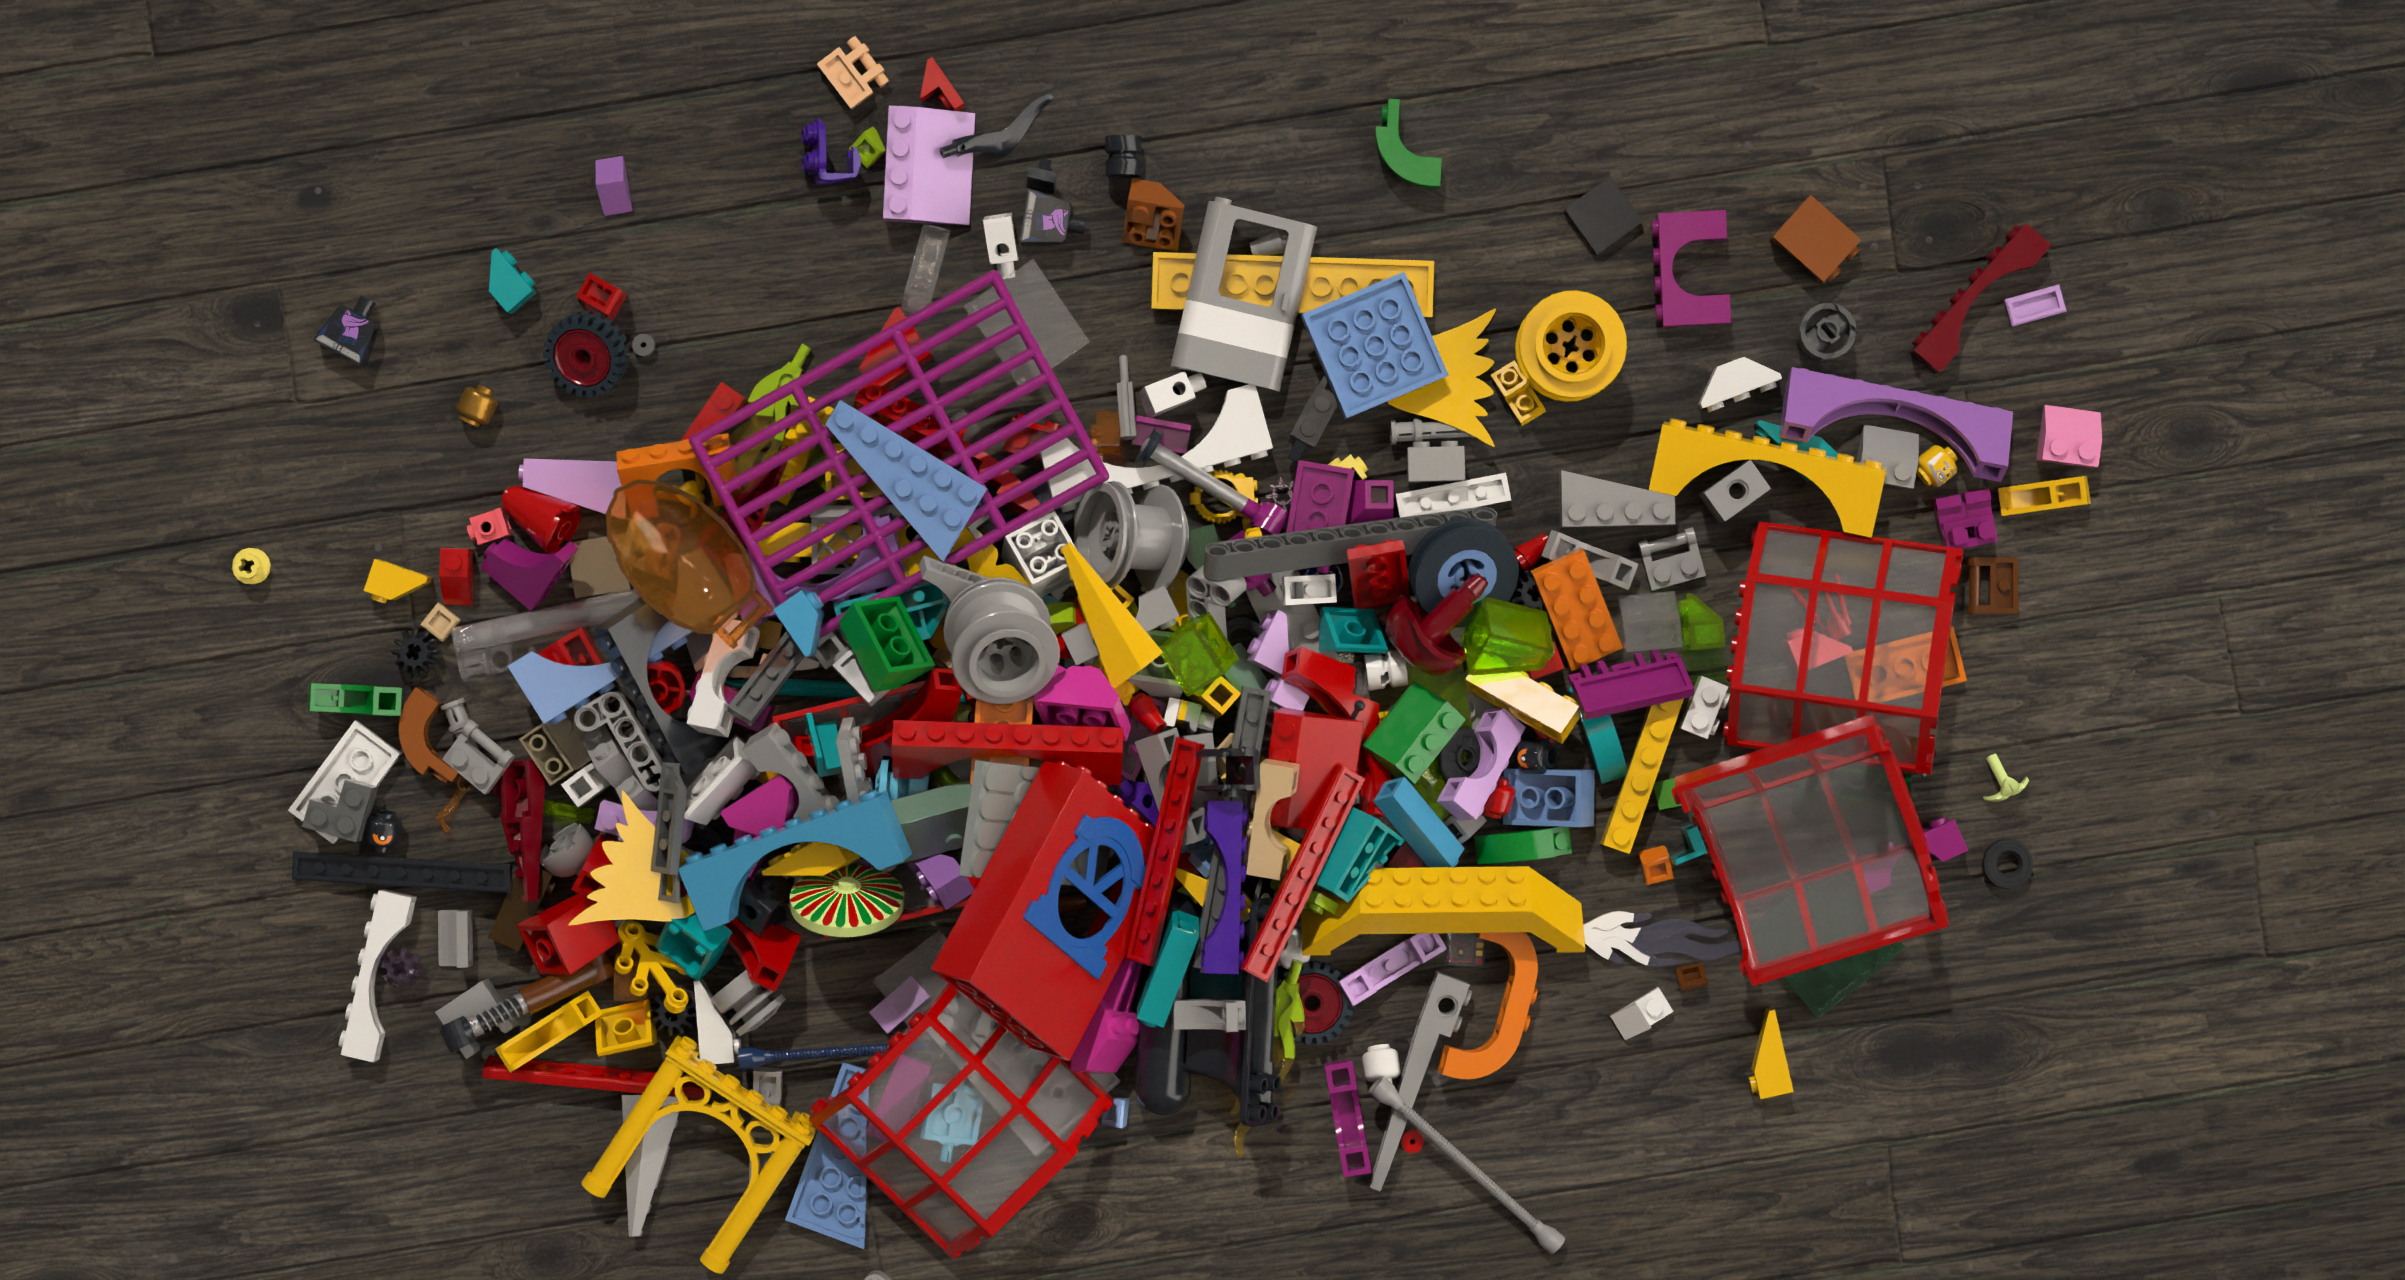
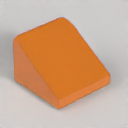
M1659 846L1638 853L1646 885L1674 879L1666 846Z

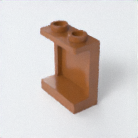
M1812 195L1806 198L1770 238L1778 247L1782 246L1811 272L1820 284L1825 280L1830 283L1841 270L1837 266L1844 259L1849 262L1860 250L1856 245L1861 241L1857 235Z

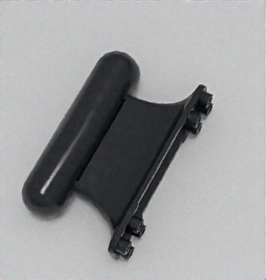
M1174 890L1171 891L1161 939L1172 908L1199 917L1200 925L1198 905L1190 896ZM1272 897L1258 898L1252 903L1249 921L1244 926V939H1239V951H1243L1244 960L1274 900ZM1287 941V943H1286V945H1285V947H1284L1283 950H1285V949L1287 948V946H1288V941ZM1194 949L1175 999L1243 1000L1246 1006V1030H1238V1032H1226L1217 1029L1174 1030L1171 1028V1010L1164 1028L1157 1025L1156 1027H1149L1138 1019L1139 1032L1135 1077L1137 1101L1149 1112L1157 1115H1172L1188 1103L1191 1094L1192 1074H1197L1216 1080L1233 1091L1240 1104V1121L1243 1126L1256 1127L1266 1125L1269 1120H1277L1279 1116V1105L1272 1103L1273 1092H1278L1281 1086L1280 1076L1274 1075L1273 1062L1278 962L1268 982H1262L1240 968L1239 974L1200 973V968L1192 967ZM1143 964L1141 970L1140 998L1152 967Z

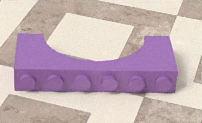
M892 512L873 517L879 528L894 520ZM862 522L863 537H864L865 535H867V534H869V533H868L866 527L864 526V524H863V522ZM897 531L885 537L892 553L901 549ZM875 544L860 551L852 566L839 576L820 583H802L785 592L788 599L801 590H808L812 593L815 591L819 594L883 558ZM748 549L729 553L725 560L742 621H751L752 625L768 621V616L776 615L773 609L779 605ZM905 560L898 564L907 578L909 575ZM886 569L832 599V602L837 604L848 601L849 596L858 593L860 597L877 593L876 589L886 586L889 588L895 585L896 582L889 569ZM775 574L779 583L785 580Z

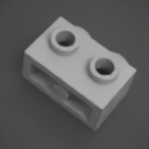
M1442 441L1441 447H1430V442H1413V447L1407 448L1408 482L1464 481V446H1458V441Z

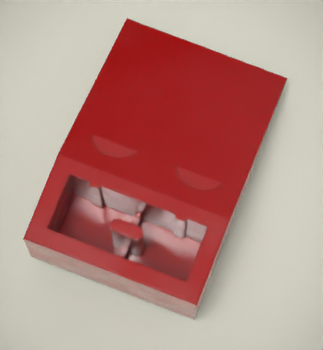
M586 627L575 630L537 653L545 659L564 665L593 666L606 663Z

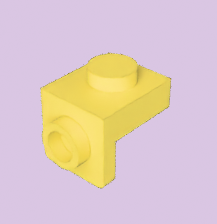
M1349 455L1343 461L1336 458L1328 464L1353 468L1361 480L1367 478L1365 472L1368 468L1359 456L1354 459L1352 455Z

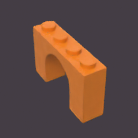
M728 433L716 435L703 442L710 458L732 446ZM689 439L617 451V472L631 520L659 516V502L655 481L665 472L674 469H689L701 474L709 484L714 507L723 505L694 453ZM735 458L716 468L724 483L739 475ZM742 487L730 493L733 500L742 492Z

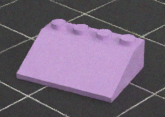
M889 105L883 219L885 221L970 226L973 153H967L959 157L955 154L943 159L939 148L952 144L954 139L974 135L975 113Z

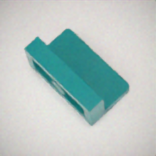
M806 713L807 732L818 777L842 773L836 742L838 731L835 721L814 724L812 713Z
M1689 824L1681 828L1689 849L1670 856L1672 864L1678 865L1708 853L1697 826L1694 827L1693 824Z

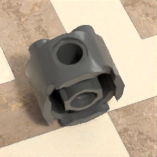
M1821 303L1803 314L1799 319L1795 334L1801 350L1810 358L1817 361L1833 360L1845 354L1854 344L1856 323L1851 313L1843 306Z

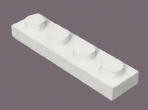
M1506 473L1395 494L1400 518L1511 501Z

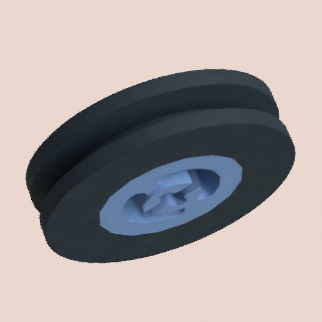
M1461 518L1439 525L1419 542L1410 560L1409 582L1422 608L1429 614L1453 588L1458 590L1464 582L1463 576L1467 580L1476 573H1479L1488 582V585L1480 598L1474 601V608L1457 625L1466 626L1492 617L1506 605L1513 595L1518 582L1519 564L1513 548L1495 526L1479 519ZM1460 561H1462L1466 566L1464 569L1460 564Z

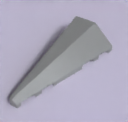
M622 1095L623 1123L641 1095ZM668 1096L661 1107L679 1101L677 1097ZM679 1111L667 1114L655 1121L625 1164L629 1237L642 1236L644 1221L651 1209L650 1202L664 1168L670 1149V1139L673 1130L677 1127Z

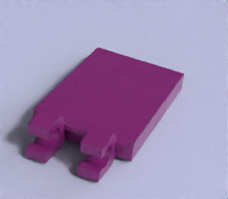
M1299 460L1286 533L1346 525L1355 470ZM1331 565L1317 567V572L1329 574Z

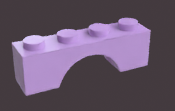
M1504 708L1486 709L1474 731L1480 745V761L1476 770L1469 777L1449 778L1437 802L1459 821L1477 820L1484 811V805L1489 795L1495 790L1496 782L1502 771L1508 766L1509 758L1514 748L1519 745L1521 735L1526 727Z

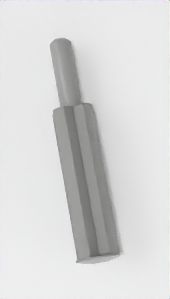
M1121 355L1119 357L1121 383H1117L1120 439L1133 440L1137 438L1133 382H1129L1127 356Z

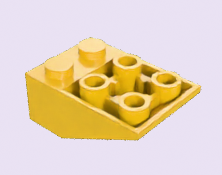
M802 842L791 848L790 852L768 862L770 867L763 870L762 874L824 876L861 858V856L851 850L830 843Z

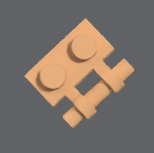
M856 36L847 42L852 49V52L848 55H845L840 47H838L817 63L851 110L874 93L868 86L869 82L875 80L880 88L889 82L883 73L885 71L880 63L876 64L868 53L870 51L865 43L861 44ZM857 60H860L868 70L862 76L853 66V63Z

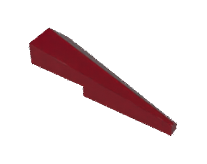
M785 444L778 453L789 447ZM788 461L752 480L735 498L734 502L739 508L777 487ZM770 504L744 517L751 533L761 528ZM726 509L699 537L696 543L698 547H703L705 552L717 562L716 567L729 578L730 575L725 557L729 553L747 549Z
M529 759L512 761L496 782L497 786L493 788L494 795L500 796L502 804L500 818L509 852L515 855L519 869L515 870V875L523 883L524 896L521 897L522 901L538 900L545 777L535 762Z

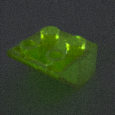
M1692 593L1680 594L1681 600L1676 601L1678 617H1683L1684 627L1679 628L1680 644L1685 645L1686 650L1725 647L1723 619Z
M1210 612L1186 620L1159 647L1163 651L1161 654L1162 658L1186 696L1194 694L1224 675L1239 659Z

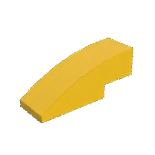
M2087 476L1998 488L2002 516L2091 504Z

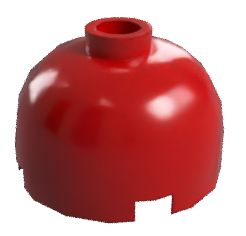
M662 659L655 662H647V677L652 695L662 710L670 715V712L682 705L686 692L685 679L680 669L671 662Z

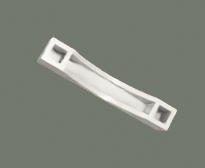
M388 889L379 890L378 894L373 895L370 910L374 911L372 921L367 922L364 931L367 943L365 949H361L358 957V965H361L359 976L354 977L351 992H354L355 995L353 1003L348 1004L345 1019L349 1021L346 1031H342L339 1039V1047H342L341 1055L369 1062H375L380 1058L385 1031L379 1020L375 1005L374 986L376 972L388 945L400 931L411 924L417 896Z

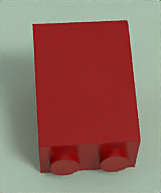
M900 307L893 310L881 331L907 317ZM914 327L902 333L910 348L923 341ZM890 339L867 353L858 368L862 374L900 354L893 340ZM929 350L918 356L916 360L921 367L934 358ZM904 364L873 382L889 389L911 373L907 365Z
M578 893L516 925L539 974L571 975L620 941L616 925L612 920L568 925L576 916L597 902Z

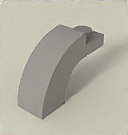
M1551 530L1542 557L1553 561L1582 548L1586 553L1596 579L1629 590L1638 563Z

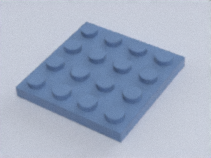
M1405 272L1300 315L1344 419L1449 376Z

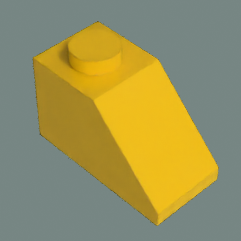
M374 559L364 591L371 593L370 599L386 604L387 599L397 600L430 584L433 577L380 559Z

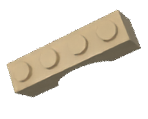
M1265 759L1260 763V788L1257 790V794L1253 793L1250 808L1254 810L1253 821L1249 822L1247 829V838H1251L1250 848L1246 849L1243 865L1247 866L1246 875L1280 880L1286 874L1289 847L1281 843L1274 835L1270 816L1278 800L1290 797L1296 792L1300 764Z

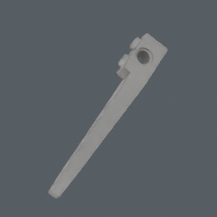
M1439 971L1435 972L1419 1015L1397 1088L1399 1096L1405 1100V1104L1410 1106L1411 1109L1439 1034L1451 1037L1452 1032H1458L1462 1017L1458 1015L1462 1005H1468L1472 991L1468 989L1470 986L1468 982ZM1450 998L1453 1000V1008L1449 1012H1441L1439 1010L1438 1004L1441 999ZM1391 1108L1369 1183L1370 1188L1378 1191L1382 1189L1407 1123V1118Z

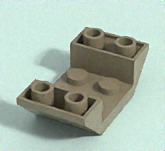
M613 682L616 687L609 692L620 691L624 693L618 682ZM597 692L591 697H589V699L592 702L593 700L599 698L601 695L599 692ZM613 696L608 701V707L611 711L617 712L620 708L619 700ZM575 707L565 712L567 718L552 726L551 722L547 724L542 723L519 739L550 786L592 761L581 739L587 731L580 730L574 721L577 712ZM586 711L584 714V721L587 725L593 726L596 721L595 714L591 711ZM625 721L622 725V731L626 736L634 731V726L629 721Z

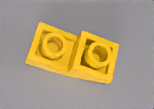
M1515 360L1491 374L1493 381L1521 426L1546 412L1541 401L1531 388L1529 381L1521 373Z

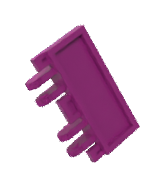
M1656 648L1650 650L1651 664H1646L1642 654L1638 652L1633 655L1634 661L1612 665V672H1609L1605 662L1601 660L1596 663L1598 675L1592 676L1588 665L1582 664L1579 667L1580 673L1568 675V679L1584 718L1587 720L1694 696V686L1681 657H1678L1676 652L1667 653L1663 661Z

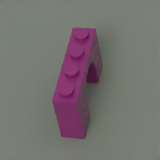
M1726 210L1658 213L1655 216L1656 220L1651 221V235L1657 239V248L1652 249L1653 266L1658 265V277H1654V293H1659L1660 305H1655L1656 322H1661V328L1730 324V295L1696 296L1689 294L1678 286L1672 272L1674 256L1682 246L1693 242L1724 241L1727 239Z

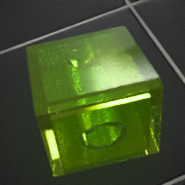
M1486 596L1462 636L1467 655L1468 674L1473 676L1542 670L1547 660L1553 657L1555 645L1552 643L1551 625L1548 622L1546 611Z

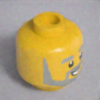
M1934 445L1919 456L1916 474L1927 486L1932 484L1935 487H1939L1957 473L1955 462L1958 458L1949 447L1943 449L1939 445Z

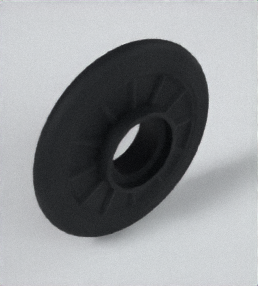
M1460 727L1438 754L1439 767L1447 781L1449 778L1469 777L1476 770L1480 761V745L1474 733L1475 730ZM1463 750L1468 754V763L1465 766L1460 761V754Z

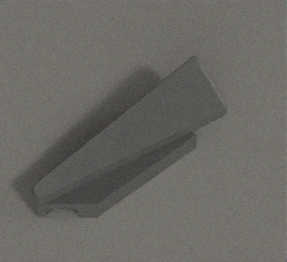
M662 762L651 871L661 873L658 900L680 903L682 898V881L678 870L681 866V842L687 789L680 777V763ZM667 874L672 875V895H666Z

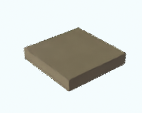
M623 534L572 542L579 548L570 561L576 599L632 590L629 569L620 566L617 558Z

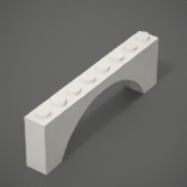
M1249 384L1228 390L1225 394L1220 415L1208 435L1196 447L1181 457L1209 473L1214 471L1213 466L1224 463L1226 468L1240 464V458L1251 455L1252 460L1268 456L1267 451L1271 450L1273 446L1256 386ZM1068 438L1039 453L1044 470L1080 449ZM1086 459L1048 480L1047 483L1051 497L1053 498L1095 475L1096 473L1089 460ZM1103 462L1109 473V479L1106 482H1121L1126 486L1130 494L1133 493L1132 488L1143 486V489L1147 490L1160 485L1159 481L1170 478L1171 483L1184 479L1163 465L1125 468ZM1086 493L1057 509L1061 508L1062 513L1078 509L1077 503L1082 501Z

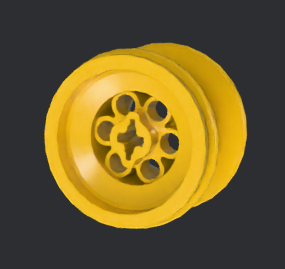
M1577 290L1562 291L1541 300L1522 321L1515 343L1518 367L1529 381L1530 386L1548 398L1564 402L1589 398L1608 386L1620 372L1627 350L1625 329L1616 311L1600 297ZM1565 321L1572 322L1574 326L1572 332L1568 333L1563 330L1562 324ZM1583 330H1589L1592 333L1590 341H1584L1581 338ZM1548 333L1556 335L1557 342L1555 344L1547 343L1546 335ZM1574 337L1573 347L1577 350L1576 352L1572 351L1565 358L1566 348L1562 344H1567ZM1585 350L1593 352L1594 359L1588 362L1583 359V352ZM1550 353L1558 356L1559 361L1557 364L1553 365L1549 361L1548 355ZM1568 362H1574L1577 365L1575 373H1570L1566 370Z

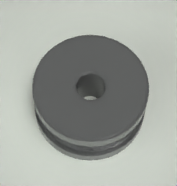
M639 334L634 338L632 347L636 354L648 357L654 353L656 342L648 334Z

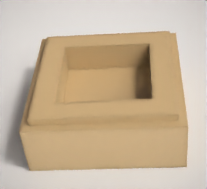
M437 603L421 625L444 642L460 623L461 619L441 603Z

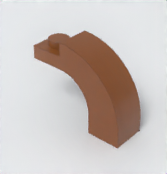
M415 687L403 706L399 720V739L403 752L411 765L422 775L428 774L431 768H433V775L445 783L448 780L455 782L461 775L442 760L443 757L434 750L429 739L430 723L440 709V706L443 705V702L422 687Z

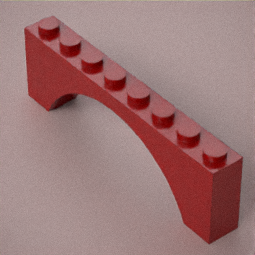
M893 720V778L923 779L928 773L943 765L969 758L1017 756L1053 763L1062 761L1074 768L1080 765L1092 772L1091 777L1105 785L1121 786L1123 728Z
M600 833L571 890L587 897L590 893L605 888L590 873L599 867L613 865L603 850L602 842L617 841ZM682 881V897L687 894V890ZM737 918L723 924L732 931L728 943L744 963L749 980L775 992L787 972L802 935L782 925L776 927L771 925L766 928L761 937H758Z

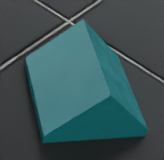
M1321 608L1319 651L1387 653L1388 648L1373 609Z

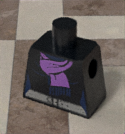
M1028 189L1019 242L1023 245H1064L1067 242L1068 232L1084 235L1087 218L1071 216L1072 203Z
M361 296L354 310L345 305H339L313 340L354 363L366 367L380 328L379 323L369 319L376 303Z

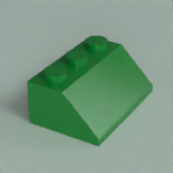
M900 596L853 602L839 621L874 692L897 689L935 667Z
M1413 681L1362 746L1396 779L1405 777L1410 784H1415L1466 719L1448 701Z

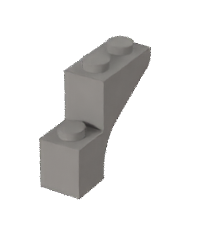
M606 724L599 729L584 734L581 739L596 770L616 789L621 802L623 790L639 810L657 811L659 797L657 791H649L642 785L608 725Z

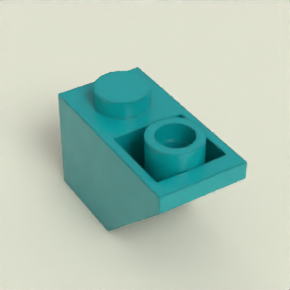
M495 248L491 254L489 292L507 313L513 314L537 293L532 287L536 283L527 272L520 273L514 266L517 261L507 250L502 252Z

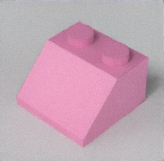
M2044 405L2036 461L2085 468L2098 467L2102 445L2101 413Z

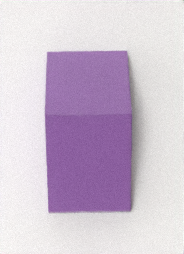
M624 156L595 160L596 188L604 216L633 212Z

